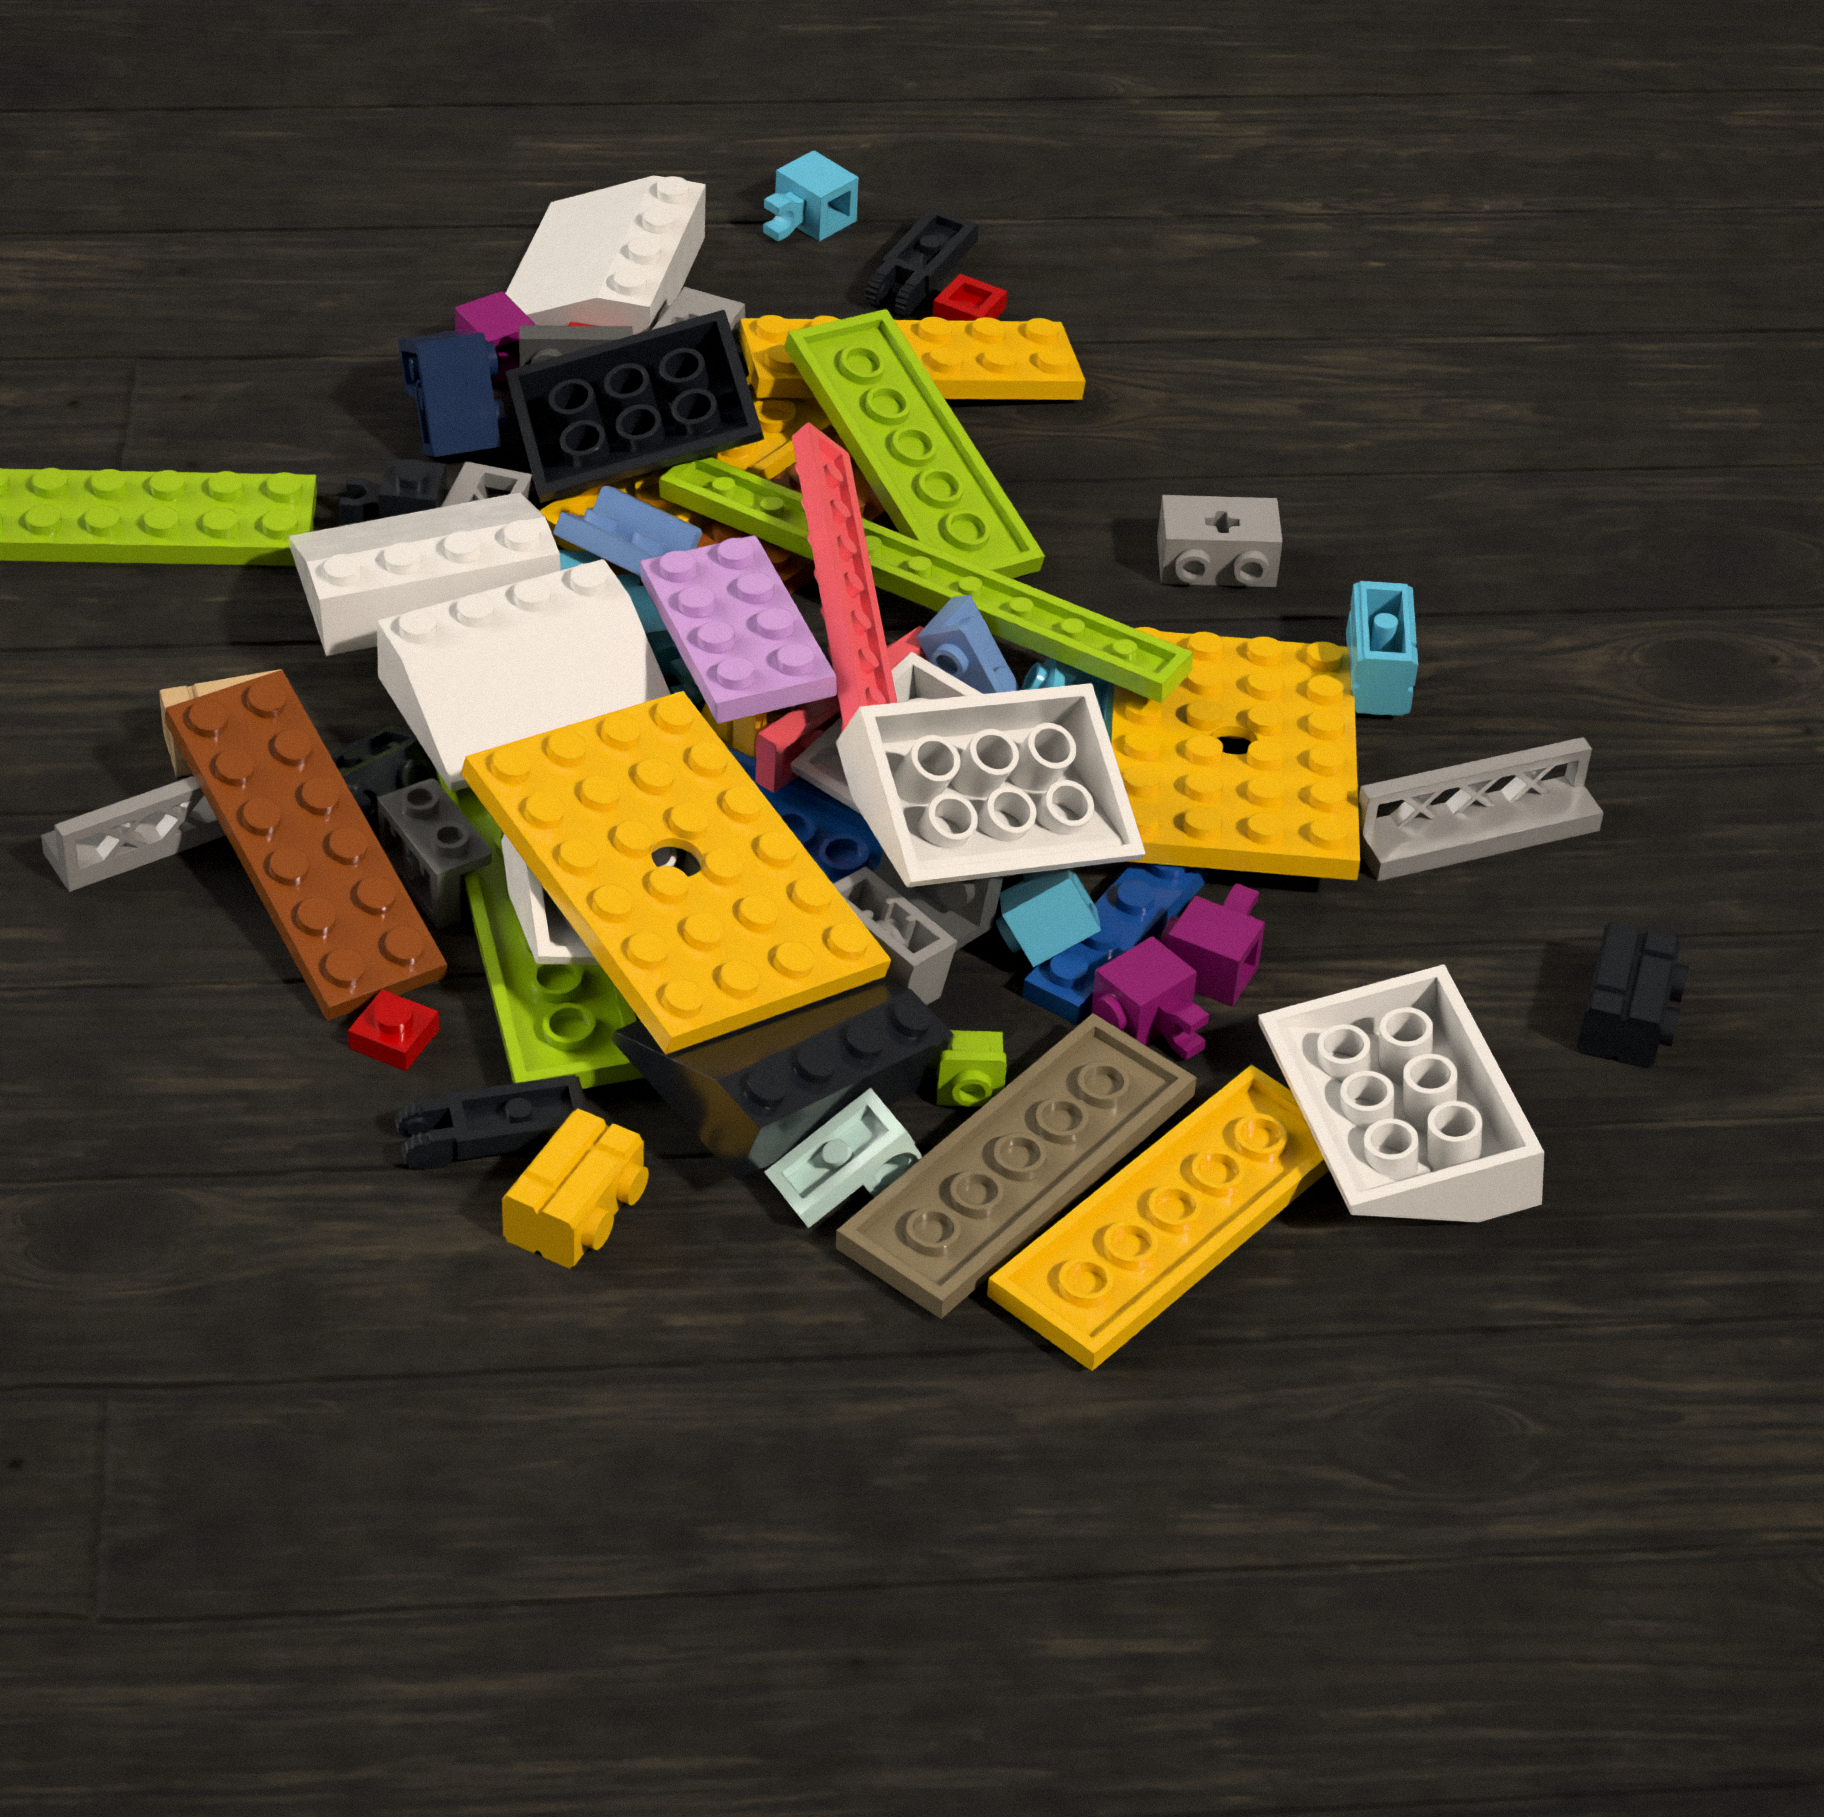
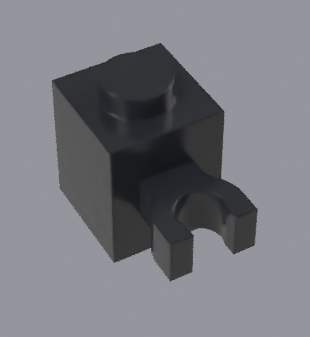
M388 458L381 485L374 484L363 478L348 477L346 481V497H341L339 503L340 522L355 524L440 508L447 497L446 464L424 462L418 459L402 460Z

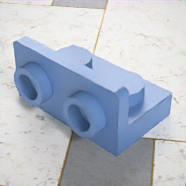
M603 486L594 508H587L584 516L561 512L553 534L641 576V560L663 556L672 551L695 549L702 536V531L700 528L614 487Z
M970 594L951 598L916 637L930 663L980 693L990 694L1021 690Z

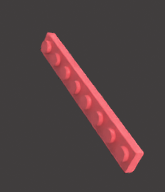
M807 422L792 436L796 457L795 470L799 475L802 491L801 504L806 513L809 530L807 539L812 547L815 564L814 577L818 583L822 607L820 612L826 625L829 642L827 651L832 659L833 670L836 675L837 697L843 721L841 730L843 732L859 707L897 703L850 456L846 450L811 423Z

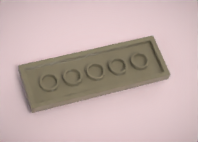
M1092 1013L838 1228L836 1232V1249L942 1319L1187 1103L1195 1094L1197 1077Z

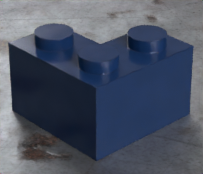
M463 329L397 339L405 392L407 396L416 398L424 454L439 457L501 447L499 433L507 431L506 413L501 398L494 399L491 376L498 375V359L493 342H485L484 332Z

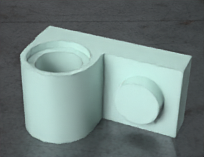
M869 1088L768 1168L765 1174L809 1228L862 1185L871 1195L876 1197L918 1162L922 1156L906 1129L876 1093Z

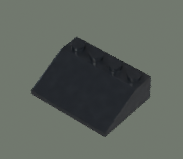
M725 309L505 371L540 503L764 440Z
M883 977L665 1055L641 1020L614 1031L611 1041L736 1180H739L780 1160L869 1088L876 1093L887 1107L928 1087L939 1067L940 1053L943 1050H947L954 1034L912 989Z

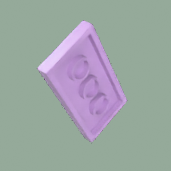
M756 535L745 538H730L718 544L686 551H672L663 556L640 561L641 581L717 724L837 696L836 675Z

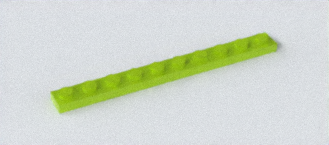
M709 456L676 464L659 478L661 498L814 560L812 547L807 539L809 530L806 513L801 504V493ZM862 518L874 585L885 591L931 608L936 612H939L951 598L970 594L991 634L1159 703H1162L1192 671V651Z

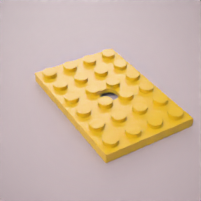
M1150 627L1135 628L1192 651L1193 663L1191 673L1162 703L1140 696L1135 692L1114 684L1111 746L1146 853L1141 860L1126 862L1357 881L1360 865L1355 697L1352 696L1348 647L1337 646L1336 644L1323 641L1308 644L1278 641L1270 637L1247 639L1223 637L1210 632L1186 634L1162 632ZM1217 738H1244L1252 743L1248 746L1246 754H1229L1223 752V744Z
M684 691L465 756L461 771L463 778L665 1055L886 976L891 962L890 957ZM663 847L681 848L691 853L697 859L700 871L687 877L683 871L676 867H657L653 862L651 854Z

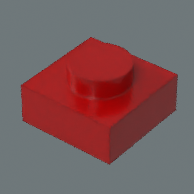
M959 274L934 300L933 317H939L947 321H975L984 317L997 319L1006 309L1007 291Z
M382 989L348 1029L349 1049L407 1071L440 1030L439 1011Z

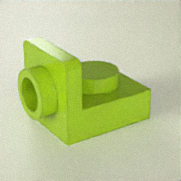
M950 1030L954 1036L947 1050H943L940 1053L939 1067L936 1071L937 1105L983 1107L1005 1088L1007 1063L1006 1054L1003 1052V1032Z

